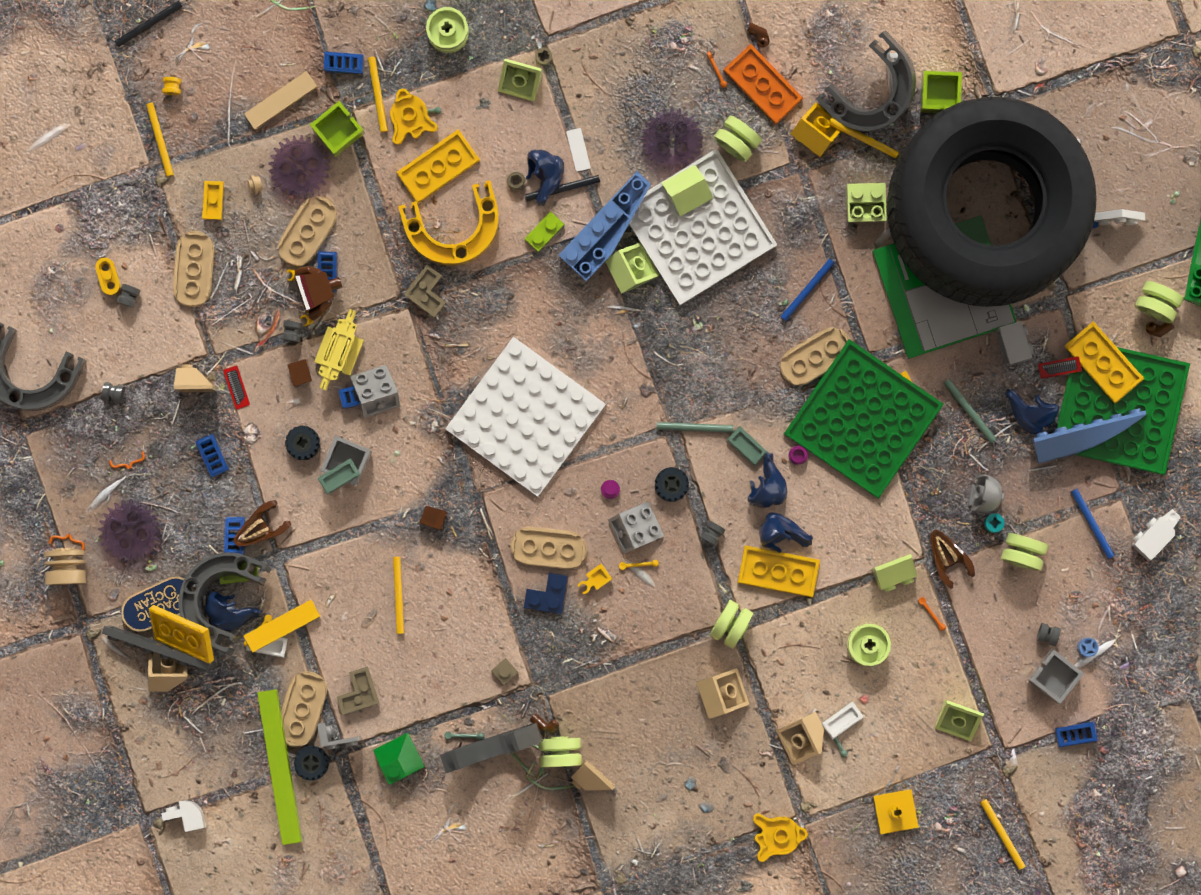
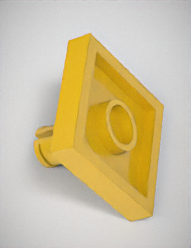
M912 789L873 796L880 834L919 828Z

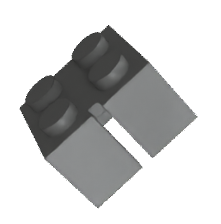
M1022 321L999 327L994 331L1005 368L1032 359L1034 350L1032 344H1028L1026 338L1028 330L1026 325H1022Z
M335 435L320 471L327 473L351 458L361 475L350 481L349 484L358 487L372 451Z
M1052 649L1040 662L1043 666H1037L1027 680L1054 702L1061 704L1084 673Z

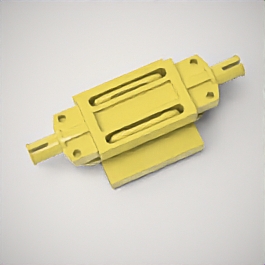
M349 309L346 319H339L336 328L327 327L314 361L321 365L318 372L323 377L319 386L320 389L327 391L330 380H337L340 372L348 376L352 374L364 343L363 339L355 336L357 326L353 323L357 312Z

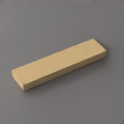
M305 71L244 113V115L256 130L318 87L308 72Z

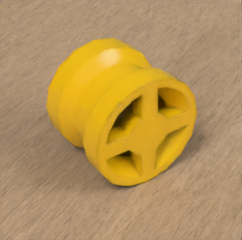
M163 77L164 88H162V93L166 95H181L179 85L182 83V79Z

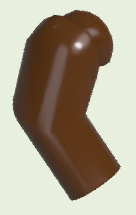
M537 714L530 718V721L537 723L542 731L554 733L559 727V723L554 719L550 720L548 724Z

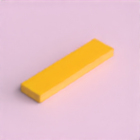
M309 600L243 635L253 653L319 618L320 614L313 601Z

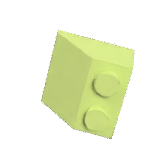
M641 243L618 250L605 261L621 294L660 276Z
M911 554L872 568L879 590L884 589L885 592L896 589L895 585L902 582L903 586L914 582L913 578L917 577Z

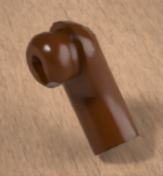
M750 23L747 31L756 35L760 47L768 46L770 38L767 30L754 23Z
M1150 321L1146 324V332L1156 337H1162L1175 328L1173 323L1158 325Z

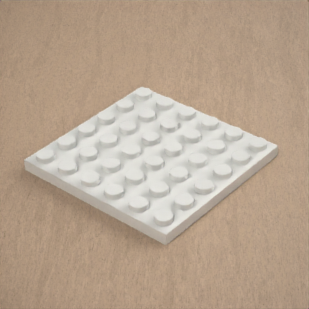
M717 148L668 178L670 179L696 165L708 184L713 196L712 200L680 217L663 185L660 183L647 191L629 223L680 306L777 246V243Z
M513 337L445 429L538 497L606 404Z

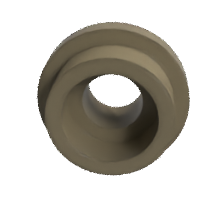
M513 172L507 177V186L511 190L520 191L524 188L526 180L522 173ZM519 179L520 183L518 185H514L513 180Z

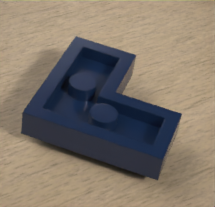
M549 573L546 592L532 589L526 590L524 608L562 614L568 576Z

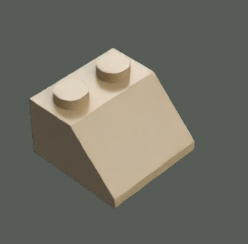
M737 668L696 682L709 719L749 705Z

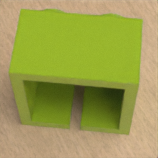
M923 71L920 112L938 113L939 110L944 111L946 108L960 103L962 72Z
M340 101L310 124L312 130L335 157L365 134L362 127L351 117Z

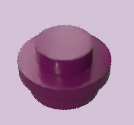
M795 446L789 451V460L793 464L801 465L806 462L808 453L802 446Z
M607 480L601 486V493L607 499L616 498L620 492L619 484L614 480Z

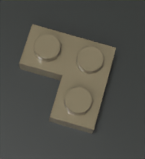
M426 265L404 293V296L433 318L437 316L446 304L445 301L431 292L442 278V275L429 265Z
M368 666L349 672L355 691L337 696L342 715L380 703Z

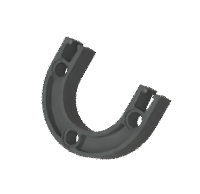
M886 30L879 35L889 45L886 51L877 44V40H874L869 45L887 64L893 76L892 94L882 107L877 109L857 107L834 84L829 85L825 89L836 99L833 104L825 98L826 95L824 93L816 98L834 119L846 127L861 131L883 128L900 118L913 100L916 89V73L913 63L903 47ZM891 50L897 52V60H893L890 57ZM838 104L844 106V113L838 112ZM891 105H895L897 107V114L891 113Z
M0 322V330H1V327H4V324ZM8 326L7 329L9 331L4 340L0 339V400L10 406L27 411H39L57 405L75 387L86 360L78 357V363L74 370L71 371L67 367L74 355L66 351L55 376L47 385L36 390L20 389L10 381L5 370V357L17 331ZM65 373H70V381L64 383L62 376ZM18 392L20 399L17 402H13L12 395Z
M232 552L218 553L203 559L189 571L182 583L178 599L180 617L208 628L209 634L215 633V638L211 641L212 649L232 656L234 649L224 648L220 644L223 638H228L230 642L238 644L239 638L208 623L202 608L205 592L216 580L231 575L240 576L264 586L266 578L256 577L252 574L256 567L270 573L272 568L267 564ZM243 563L248 564L245 570L240 569ZM197 584V589L191 592L192 585Z
M533 723L441 754L440 757L445 772L449 773L500 754L507 755L541 743L543 740L538 724Z

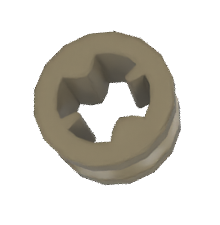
M545 47L539 48L535 54L536 61L541 65L549 64L552 60V52ZM548 52L547 56L549 55V59L541 61V57L538 58L539 53Z

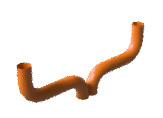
M144 451L141 452L142 458L132 461L129 466L127 464L114 466L112 460H109V464L112 468L125 466L127 469H130L134 463L143 461L145 454Z
M66 534L65 537L53 535L49 539L51 544L53 538L65 540L69 537L70 541L82 545L81 550L85 549V544L82 541L72 539V535Z

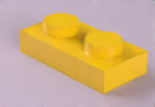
M204 181L203 220H222L224 182Z

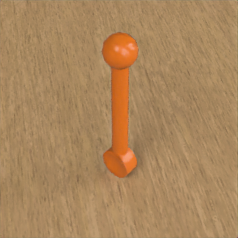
M709 51L706 54L720 80V86L726 88L727 82L723 80Z
M924 597L919 598V604L923 605L938 624V629L944 631L946 629L945 624L939 621L927 605L926 599Z

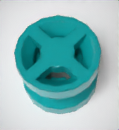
M997 513L988 515L984 520L985 529L991 533L1001 531L1005 524L1004 518Z

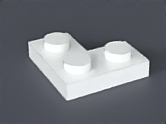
M1124 209L1095 213L1094 222H1099V225H1111L1110 222L1115 221V223H1126V225H1137L1138 221L1145 220V213Z

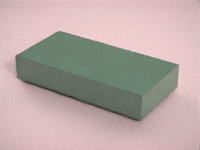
M741 426L727 439L754 466L768 452Z
M350 458L317 479L326 494L329 495L361 474Z

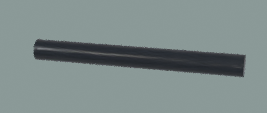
M178 0L115 40V43L118 47L122 46L183 6Z
M599 175L558 185L551 195L599 183ZM539 191L525 194L526 201L535 200Z

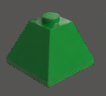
M409 733L374 749L380 768L389 785L425 767Z

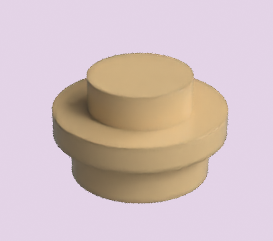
M250 176V180H247L249 191L258 194L259 191H262L261 180L259 176Z

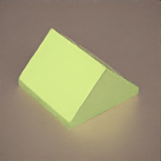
M505 59L498 92L535 101L542 77V69Z
M696 165L661 183L680 217L713 199L708 184Z
M944 700L935 729L972 741L984 713Z

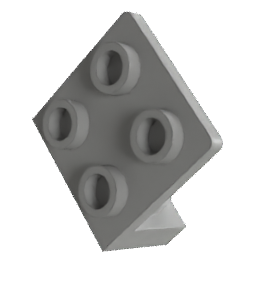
M386 365L350 377L360 400L364 418L400 407L398 391Z
M649 502L608 519L623 555L664 536Z
M328 722L317 724L321 747L326 746V750L339 748V744L345 743V747L357 745L358 741L362 740V737L358 736L331 741L330 737H334L332 725L329 726Z

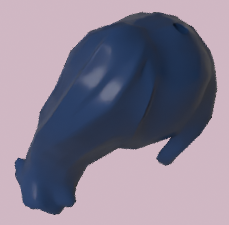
M531 150L527 154L529 169L526 179H530L532 172H534L533 174L541 180L536 203L538 206H545L548 197L556 190L562 180L564 162L562 158L552 155L548 151Z
M1007 389V392L1004 393L1010 400L1017 423L1024 431L1030 434H1038L1044 427L1052 424L1059 412L1057 404L1045 403L1040 399L1039 395L1035 397V402L1038 405H1027L1016 391Z
M766 452L764 457L763 469L766 479L762 476L758 477L760 480L758 488H755L754 481H750L751 493L747 498L750 505L766 508L773 504L780 505L786 500L788 493L786 481L774 463L773 453Z
M768 513L765 522L759 530L762 546L776 550L778 553H781V549L774 544L781 542L785 538L796 541L802 547L812 545V535H808L795 522L779 513Z
M218 592L208 594L205 609L206 614L210 618L209 624L226 632L234 631L252 618L262 617L261 613L263 611L257 608L236 610L233 607L235 606L234 601L231 603L227 602L228 599H234L235 595L222 596Z

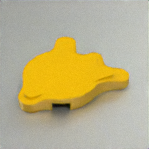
M399 89L396 93L392 109H390L391 121L395 128L392 138L393 143L396 145L402 144L408 133L414 139H419L426 131L436 132L438 125L430 119L427 106L423 100L410 94L406 89Z
M756 813L753 816L754 823L762 829V832L754 837L760 846L757 854V859L760 862H765L773 855H786L793 852L798 844L808 836L805 828L799 827L788 817L767 818L760 813Z

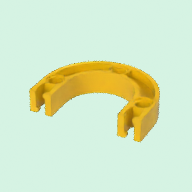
M490 180L485 181L484 184L485 188H489L490 196L480 199L477 192L478 187H480L479 184L472 185L479 209V223L475 232L467 240L458 244L440 243L427 233L417 201L411 202L412 205H410L411 209L415 208L416 218L409 220L406 219L404 214L406 205L398 206L406 235L415 250L427 260L445 266L463 265L485 253L493 243L499 226V211ZM489 202L493 204V209L491 211H484L483 205ZM411 224H418L420 226L419 230L411 232L409 230ZM464 249L467 255L464 258H458L456 256L458 250Z

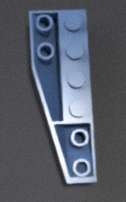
M638 171L559 254L585 281L613 254L651 186Z
M1140 408L1131 410L1128 415L1122 416L1120 413L1110 416L1108 420L1103 421L1101 418L1091 421L1092 424H1078L1072 426L1073 428L1071 429L1061 427L1055 429L1054 433L1049 435L1047 432L1036 434L1032 444L1037 462L1040 464L1067 457L1104 443L1142 419L1146 415V410L1141 411Z

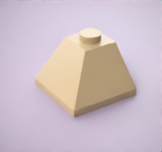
M185 364L181 365V368H176L174 390L177 392H217V388L197 368H193V365Z
M149 653L148 692H168L187 679V666L177 663L178 660L174 658L168 660L161 658L159 653Z
M816 712L776 730L792 765L822 752L824 727Z
M588 760L571 776L573 779L571 783L579 790L581 788L584 790H613L615 788V785Z

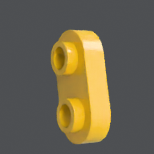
M101 258L95 265L101 289L107 295H116L121 289L116 266L111 259ZM104 265H109L108 271H103ZM110 283L115 284V287L113 289L108 288V285Z

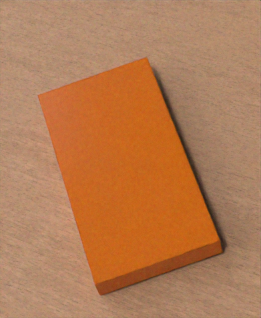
M752 44L723 69L733 82L775 125L803 100V97Z

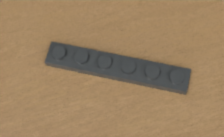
M112 625L103 627L102 634L107 635L109 640L125 641V645L129 647H142V651L151 654L153 652L159 653L160 657L171 660V658H174L181 665H194L198 671L206 672V670L214 669L215 661L209 664L161 642Z

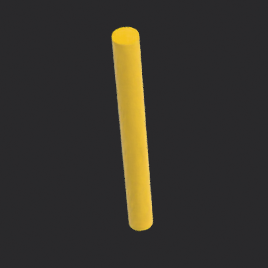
M374 56L368 57L380 132H387L388 128L376 58Z
M153 102L146 104L166 176L171 177L174 176L155 107Z
M833 118L830 119L828 125L893 158L898 156L899 151L855 129L846 127Z
M393 557L396 633L404 634L401 557Z
M987 799L981 801V806L1019 870L1026 867L989 802Z

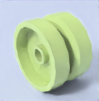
M443 7L435 10L427 20L426 32L430 44L436 50L442 53H453L465 46L469 36V28L465 16L459 10L452 7ZM449 28V32L445 33V29Z
M730 115L723 123L726 130L719 129L713 138L728 153L746 162L752 155L750 148L756 149L762 142V139L748 125Z
M1146 281L1141 290L1145 296H1139L1134 307L1154 319L1173 323L1177 315L1173 308H1180L1184 297L1164 285Z
M1008 533L1005 543L1010 547L1016 548V550L1004 549L1000 559L1020 568L1041 571L1044 561L1033 556V554L1046 555L1049 545L1029 537Z
M729 600L709 636L720 640L724 633L728 632L724 644L733 649L747 630L753 612L744 608L736 617L735 614L739 604Z
M876 624L857 626L851 631L847 639L849 656L856 663L864 666L880 664L887 658L891 649L888 633ZM868 641L872 644L869 649L865 647V643Z
M551 737V739H542L543 742L539 743V750L551 751V754L539 757L540 767L582 765V755L569 752V750L581 748L580 737Z

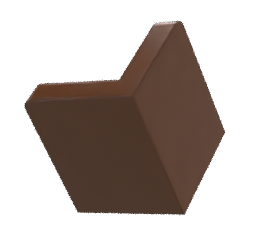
M306 359L287 364L295 388L312 381L309 364Z
M425 506L419 523L442 531L448 512Z

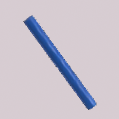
M828 259L780 316L784 321L789 319L835 264L834 261Z
M1078 489L1071 491L1107 558L1110 559L1115 556Z

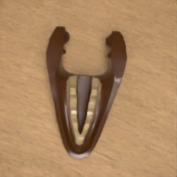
M276 500L263 503L235 535L234 543L237 546H247L276 537L284 533L292 523L284 521L283 525L279 526L278 529L275 531L271 530L265 523L263 514L271 508H276L278 503Z
M934 530L930 535L931 546L938 574L944 584L950 589L953 588L954 583L950 581L945 571L956 563H963L967 569V575L974 577L975 569L971 559L943 532Z

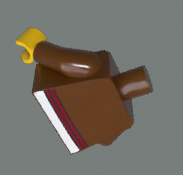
M310 266L296 270L288 269L286 273H292V278L287 280L296 282L305 313H309L302 315L300 319L307 318L308 321L304 326L311 325L314 320L324 315L330 308L332 300H334L332 291L342 288L341 280L339 277L328 280L326 272Z

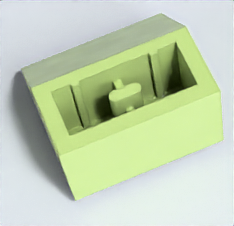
M886 183L846 185L848 222L887 221Z

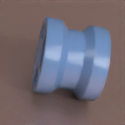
M1083 638L1077 645L1078 652L1084 657L1094 656L1099 649L1097 641L1093 638Z

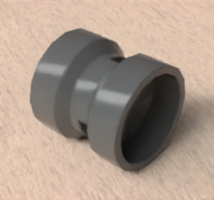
M122 284V292L117 297L116 302L134 308L136 304L135 299L139 296L141 290L127 284Z
M284 320V332L281 335V340L300 343L301 337L299 332L302 330L303 323Z
M105 382L101 400L109 401L111 399L114 403L121 404L125 386L119 384L113 386L112 383Z
M709 520L706 525L707 531L702 532L700 538L717 546L719 543L718 537L724 534L725 529Z
M1041 623L1036 641H1045L1049 645L1056 646L1061 628H1052L1048 624Z

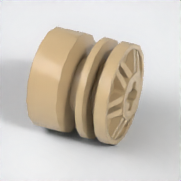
M57 548L44 552V557H53V561L44 562V565L53 566L52 571L45 572V585L85 584L86 571L77 569V565L84 564L85 560H76V556L85 555V550Z

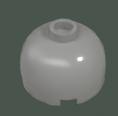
M979 474L975 478L978 480L976 485L972 484L968 498V503L972 506L970 509L982 513L992 512L1004 499L1001 484L992 476Z

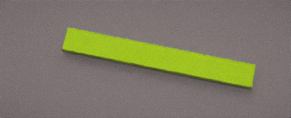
M278 689L260 691L257 694L282 845L302 842V835Z

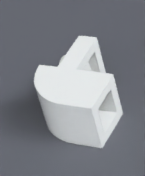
M179 801L180 809L177 806L166 808V812L161 813L163 821L182 817L185 832L206 827L202 809L192 801Z

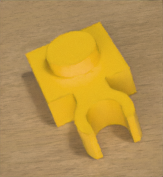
M601 563L586 574L589 579L580 582L578 587L585 584L587 590L583 594H586L592 586L598 590L611 581L612 577Z

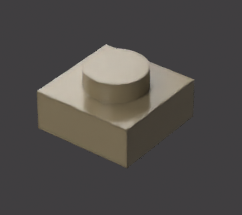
M506 658L491 670L503 685L518 673Z

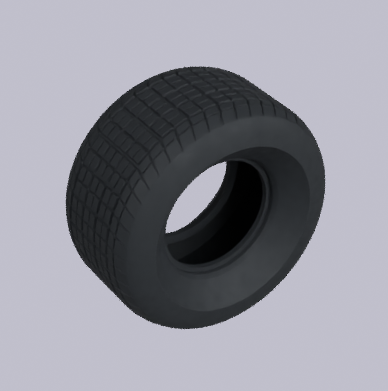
M1006 97L970 99L956 105L954 104L944 111L942 110L928 120L912 137L900 156L891 176L889 192L887 194V219L894 245L900 257L910 271L927 287L948 299L963 304L983 307L1009 305L1030 298L1047 288L1079 256L1090 236L1095 219L1097 201L1095 179L1089 159L1077 138L1061 121L1047 111L1033 104ZM980 160L1001 162L1015 169L1029 185L1034 199V217L1027 234L1015 242L996 246L981 244L964 235L952 221L946 202L948 182L956 170L968 163Z

